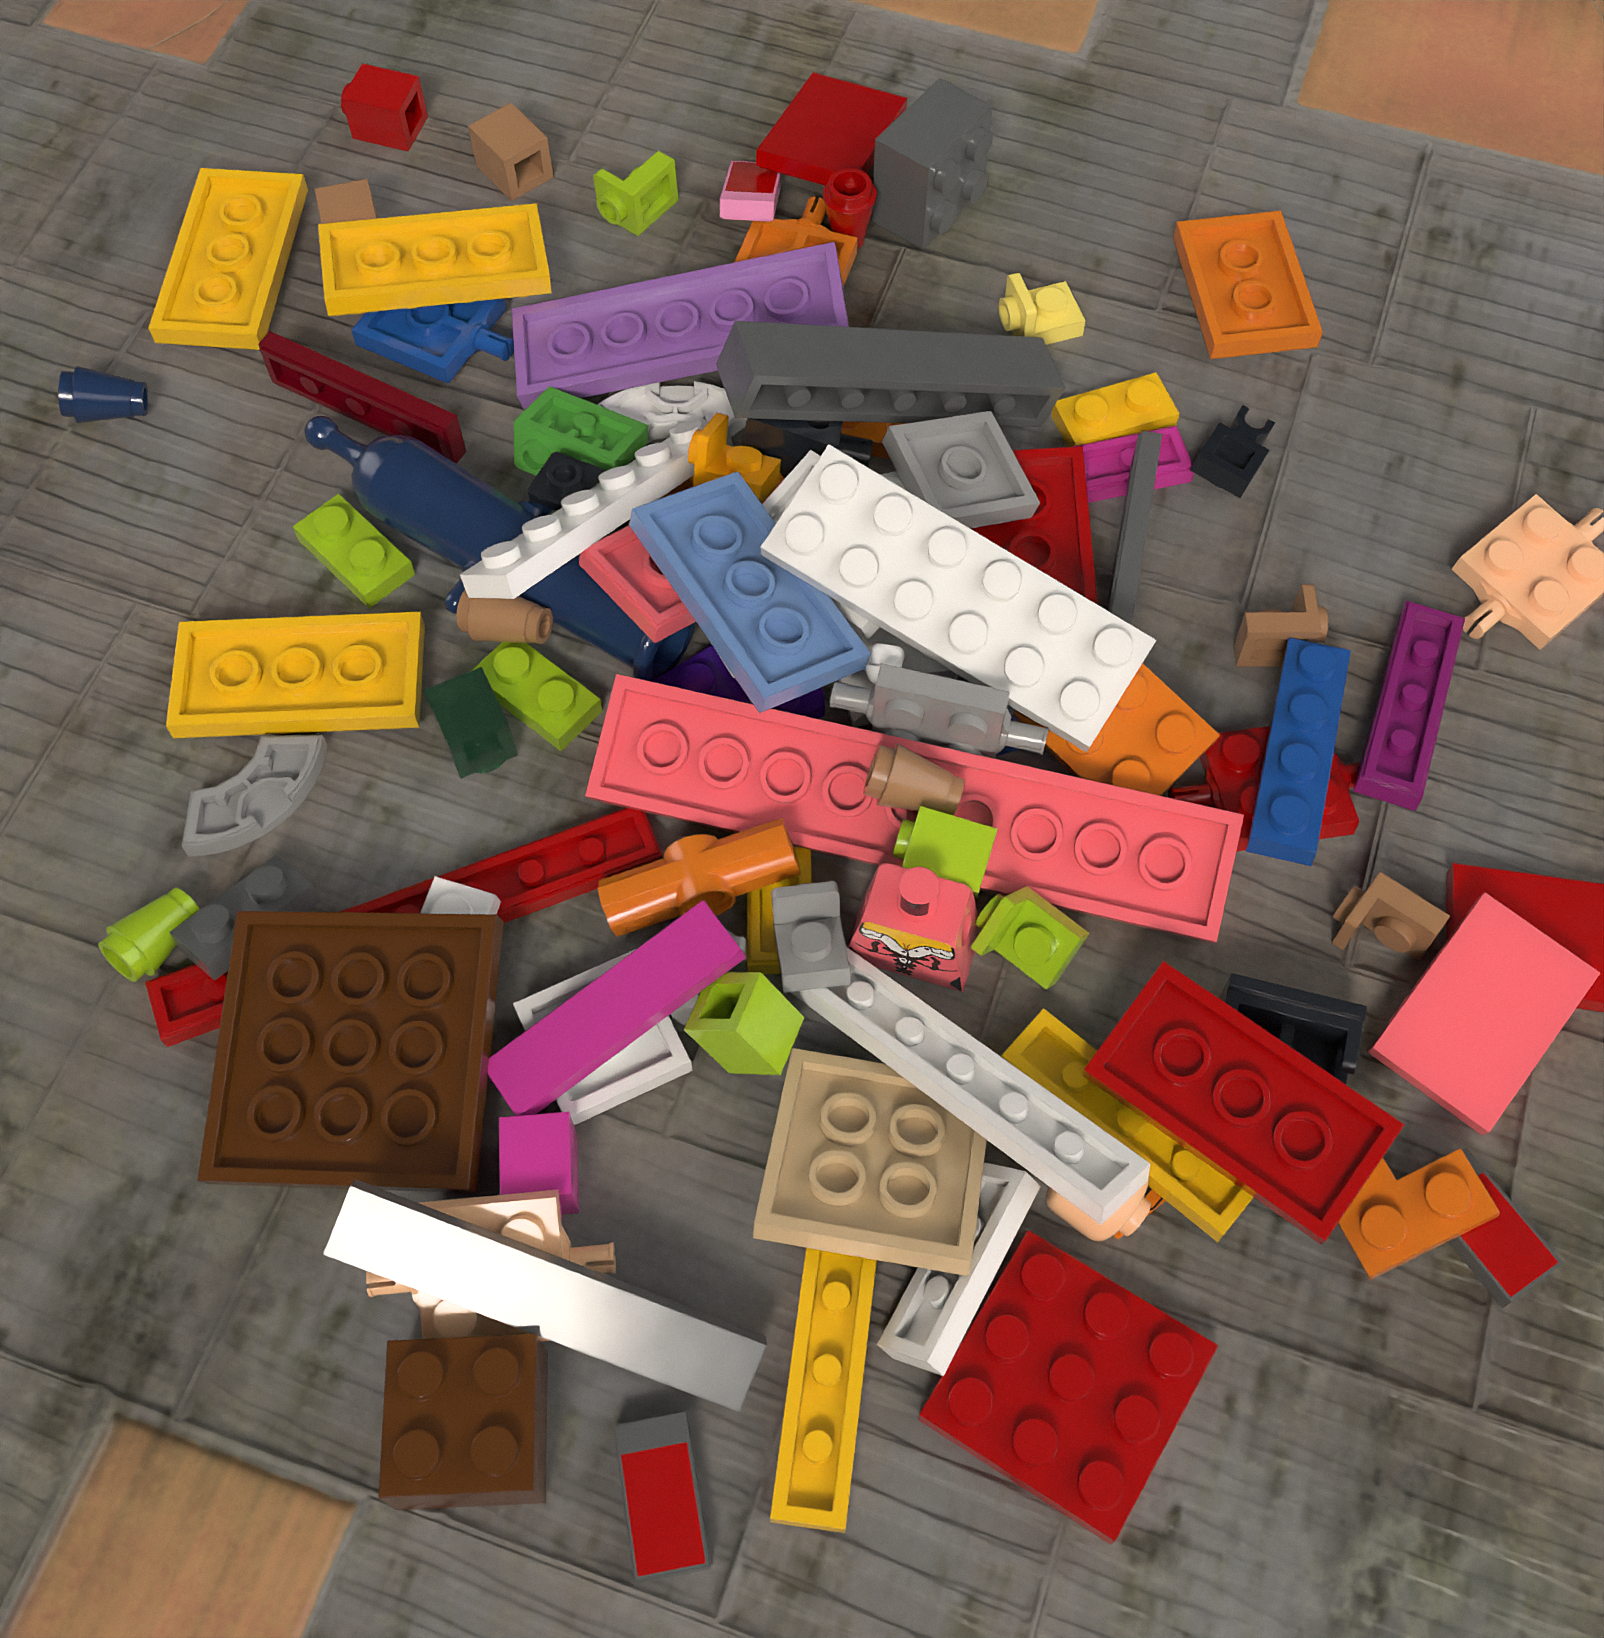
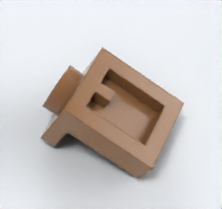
M1314 584L1300 585L1290 612H1283L1277 609L1245 612L1233 646L1236 667L1282 666L1289 638L1314 643L1325 641L1328 631V615L1325 606H1318Z
M1379 872L1366 892L1354 885L1335 912L1333 918L1343 925L1332 944L1344 950L1363 924L1372 930L1377 939L1386 947L1397 952L1408 953L1419 961L1450 915L1384 873Z

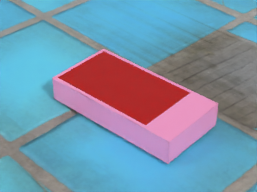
M731 161L720 196V217L730 220L767 222L774 220L783 174L756 166V162Z

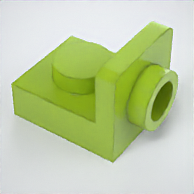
M659 150L641 166L636 167L624 181L604 169H600L593 175L597 198L596 203L600 214L609 223L620 225L636 236L644 232L679 200L675 160Z
M1026 886L1005 897L997 894L989 901L976 920V926L982 930L972 944L971 949L980 956L993 950L997 951L1047 990L1056 984L1090 933Z

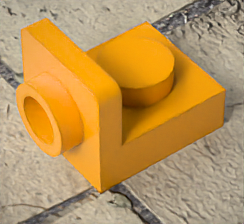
M716 413L702 430L697 429L694 432L690 441L688 462L694 465L693 487L738 471L762 503L779 480L781 459L762 455L759 450L753 447H732L726 445L729 416Z

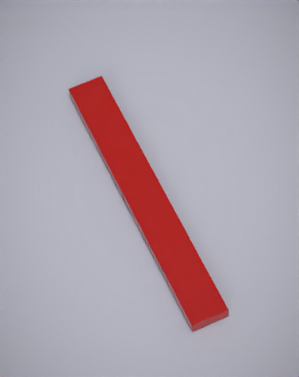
M624 808L437 877L495 894L501 901L496 915L506 923L596 890L599 887V880L663 859V855L645 812ZM434 878L340 912L421 913ZM193 964L145 982L160 1040L166 1047L220 1028L228 971L214 981L201 968Z

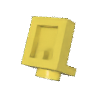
M1020 273L1007 276L1005 297L999 300V315L1006 331L1012 330L1014 336L1041 337L1046 345L1083 336L1086 320L1066 281L1028 290Z

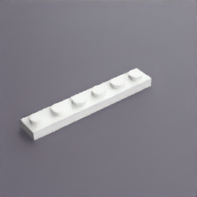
M688 421L674 426L669 430V438L661 443L651 444L635 452L636 459L628 465L603 472L599 476L600 483L590 490L579 491L562 499L561 509L551 515L541 516L525 523L522 526L523 533L512 541L498 543L485 549L481 553L482 560L460 574L468 598H516L628 521L633 508L660 499L694 475V465L688 462V449L694 432L697 429L702 430L704 428L702 421ZM728 429L726 445L733 447Z
M846 947L850 966V985L790 992L1100 1225L1148 1182L1149 1162L848 947Z

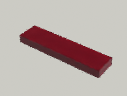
M271 331L259 342L260 352L272 383L383 434H399L419 439L456 464L467 452L456 414Z

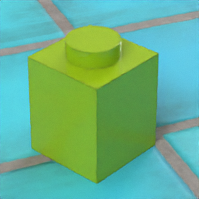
M920 806L915 822L907 819L903 820L896 840L893 857L903 859L902 867L904 868L924 867L933 871L937 877L966 884L973 889L974 898H977L995 841L997 828Z
M726 972L700 992L684 1031L728 1073L781 1075L805 1017L761 972Z

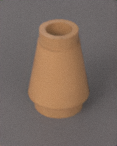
M464 590L457 607V625L462 632L469 633V636L474 641L533 642L544 644L552 630V611L520 596L514 599L468 598L466 590Z
M898 743L894 749L879 745L868 771L863 794L876 798L877 806L919 811L920 806L954 815L962 796L965 779L954 776L953 773Z

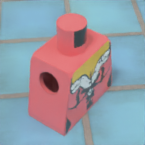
M889 863L879 864L862 898L847 947L876 968L964 992L975 954L971 946L981 932V929L976 926L978 914L973 889L966 884L937 877L933 871L924 867L907 869Z

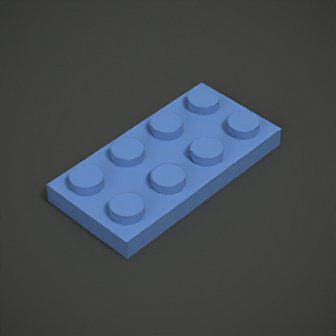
M737 471L633 508L629 526L758 712L761 713L865 669L871 653L828 595L761 555L760 547L776 523Z

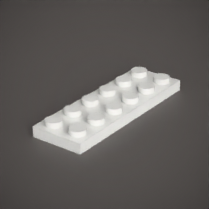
M829 444L760 547L762 556L969 682L1009 691L1010 695L1007 705L1040 725L1048 727L1050 731L1085 752L1092 745L1156 642L1154 638Z

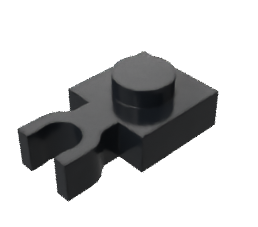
M1244 405L1238 411L1230 428L1219 422L1190 469L1193 473L1238 498L1242 497L1270 450L1262 445L1275 422L1268 419L1263 428L1251 427L1245 421L1249 408Z

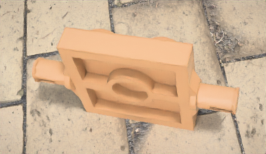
M1535 494L1463 554L1451 570L1474 590L1481 603L1471 614L1464 617V632L1466 633L1478 623L1469 636L1479 639L1498 621H1501L1520 631L1541 650L1604 595V553L1592 541L1604 531V517L1593 526L1591 525L1603 513V510L1593 508L1578 523L1572 525Z
M558 1190L419 1203L602 1274H616V1257L614 1256L615 1247L613 1242L602 1245L571 1247V1242L561 1223ZM366 1271V1284H369L367 1293L369 1297L412 1292L413 1300L420 1311L423 1339L532 1334ZM538 1336L542 1342L550 1341L548 1339Z

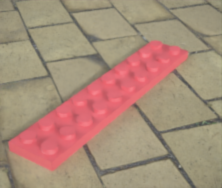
M616 674L585 794L590 800L636 809L733 833H739L783 818L794 847L806 848L811 851L875 866L889 863L902 867L904 860L893 857L896 840L903 820L907 819L915 822L918 811L877 806L876 798L863 794L868 771L877 747L883 745L894 749L898 743L953 773L954 776L965 779L962 796L953 816L997 828L995 841L980 890L1007 896L1028 886L1056 908L1212 944L1217 942L1243 823V814L780 710L769 709L759 713L753 704Z

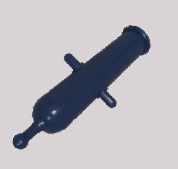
M326 416L313 417L305 426L306 440L314 448L319 450L329 449L351 464L353 467L351 476L355 496L371 515L461 568L463 572L482 560L481 553L485 549L498 543L512 541L523 533L522 526L532 519L549 515L553 510L530 500L528 502L520 501L518 504L419 439L396 434L377 437L368 445H365L340 432L334 421ZM580 554L519 595L541 607L549 608L552 611L553 623L632 668L634 678L650 682L676 667L687 650L694 633L695 622L654 643L579 565ZM461 578L447 593L444 602L446 609L457 614L460 597L465 590Z

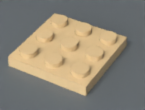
M792 1048L754 1220L753 1238L969 1276L987 1139L884 1063Z

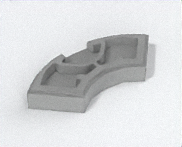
M261 736L253 758L237 775L217 786L192 790L190 792L182 848L188 857L205 856L238 848L267 834L285 821L306 799L321 773L328 748L324 736Z

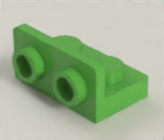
M549 386L514 420V464L518 469L537 476L550 455L554 452H559L606 471L626 466L635 458V452L648 444L649 425Z

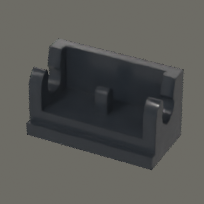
M1231 973L1219 999L1344 1084L1347 1083L1348 1074L1354 1075L1367 1006Z

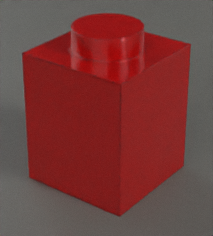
M362 63L352 81L343 88L341 109L346 115L352 139L409 152L428 118L419 76Z

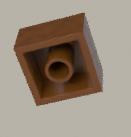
M537 1334L387 1341L378 1494L380 1500L395 1510L546 1503L548 1351Z

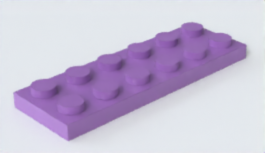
M835 242L513 308L512 324L517 397L523 409H527L549 386L578 398H584L718 371L716 363L734 321L849 327Z

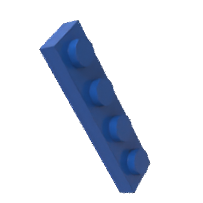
M1294 638L1288 639L1282 661L1246 852L1312 866L1319 842L1351 650Z

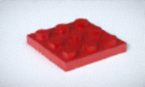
M1028 1230L953 1356L944 1376L940 1378L920 1412L918 1420L1112 1545L1119 1536L1219 1345Z

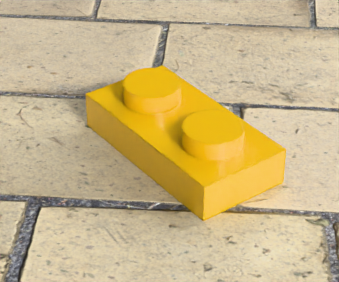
M1157 372L1060 399L1052 408L1051 417L1066 446L1073 447L1142 433V431H1153L1177 426L1180 413Z

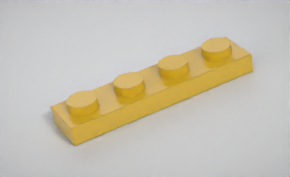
M1043 1008L1001 1057L1149 1162L1148 1187L1218 1243L1254 1197L1085 1078L1083 1070L1097 1050Z
M806 1248L770 1514L771 1523L841 1533L846 1531L877 1260Z

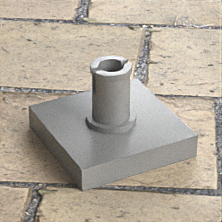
M992 411L889 426L882 440L906 491L970 529L1031 518L1040 504Z

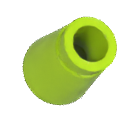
M175 887L166 895L160 896L106 928L108 935L98 943V947L106 960L128 980L136 982L144 974L153 976L177 946L169 932L200 909L189 895Z

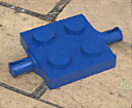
M504 298L475 301L472 303L425 306L414 309L405 308L366 312L351 330L356 346L448 384L467 359L477 351H484L501 358L503 361H508L509 356H512L514 352V340L512 338L490 331L506 310Z

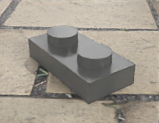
M275 855L169 933L178 949L215 981L229 969L237 911L307 912L318 904L320 899L311 882Z

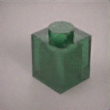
M482 667L423 690L434 722L460 779L474 773L491 772L500 767L506 760L518 756L510 726Z

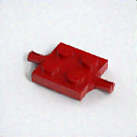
M1270 726L1219 733V738L1200 757L1205 773L1204 784L1169 788L1168 798L1243 814L1244 818L1236 852L1245 851L1247 847ZM1333 753L1319 840L1354 835L1360 821L1349 794V788H1354L1360 762L1344 764L1335 753Z

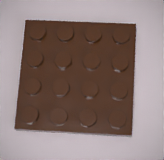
M237 911L197 1181L217 1185L349 1189L354 1180L357 1179L383 1190L476 1193L488 1083L487 1070L491 1053L504 921L496 914Z

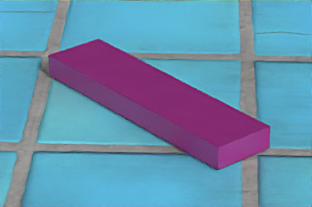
M1410 601L1405 602L1399 615L1356 777L1354 792L1406 809L1417 810L1423 799L1465 618Z

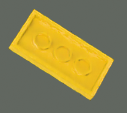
M200 168L148 327L155 343L260 350L258 344L266 336L308 193L303 174Z
M537 203L318 224L324 300L328 316L552 294Z
M421 611L179 622L166 727L173 738L419 728L425 623Z

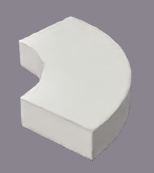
M694 381V387L678 385L660 386V382L629 388L597 404L649 425L648 443L656 439L669 438V430L684 422L699 420L702 421L705 427L716 413L729 416L728 429L732 437L745 427L747 419L734 417L724 388Z

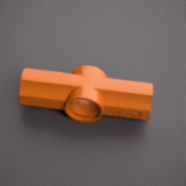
M783 818L719 840L715 836L707 834L684 837L667 847L663 859L599 880L597 890L610 929L616 937L668 919L682 916L702 900L705 901L715 916H718L733 906L736 896L800 875L801 871L788 829Z

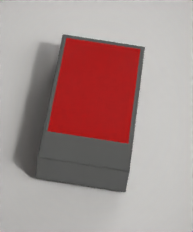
M1466 1147L1462 1150L1497 1206L1500 1214L1498 1217L1448 1242L1499 1305L1504 1308L1564 1263Z
M683 1411L613 1425L634 1582L640 1584L711 1569L687 1412Z

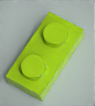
M339 493L292 526L298 541L369 609L415 575L411 561Z
M502 642L470 671L473 684L559 751L565 749L603 712L599 697L527 643Z

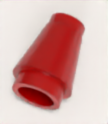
M856 168L840 169L830 176L828 183L823 189V199L831 231L857 237V249L864 244L877 197L876 188L871 182L869 175L864 171Z

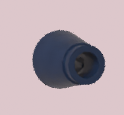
M76 366L74 371H62L58 384L59 408L63 417H75L77 423L146 416L148 410V388L146 382H137L132 379Z

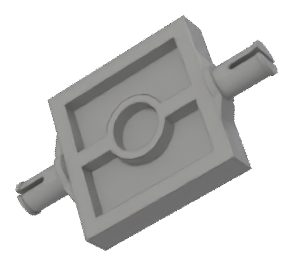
M881 663L876 684L873 685L872 689L835 681L830 698V707L832 708L837 707L867 714L866 717L872 724L871 731L994 759L1004 749L1005 745L1043 755L1049 730L1048 727L1043 728L1012 721L1007 709L1009 691Z

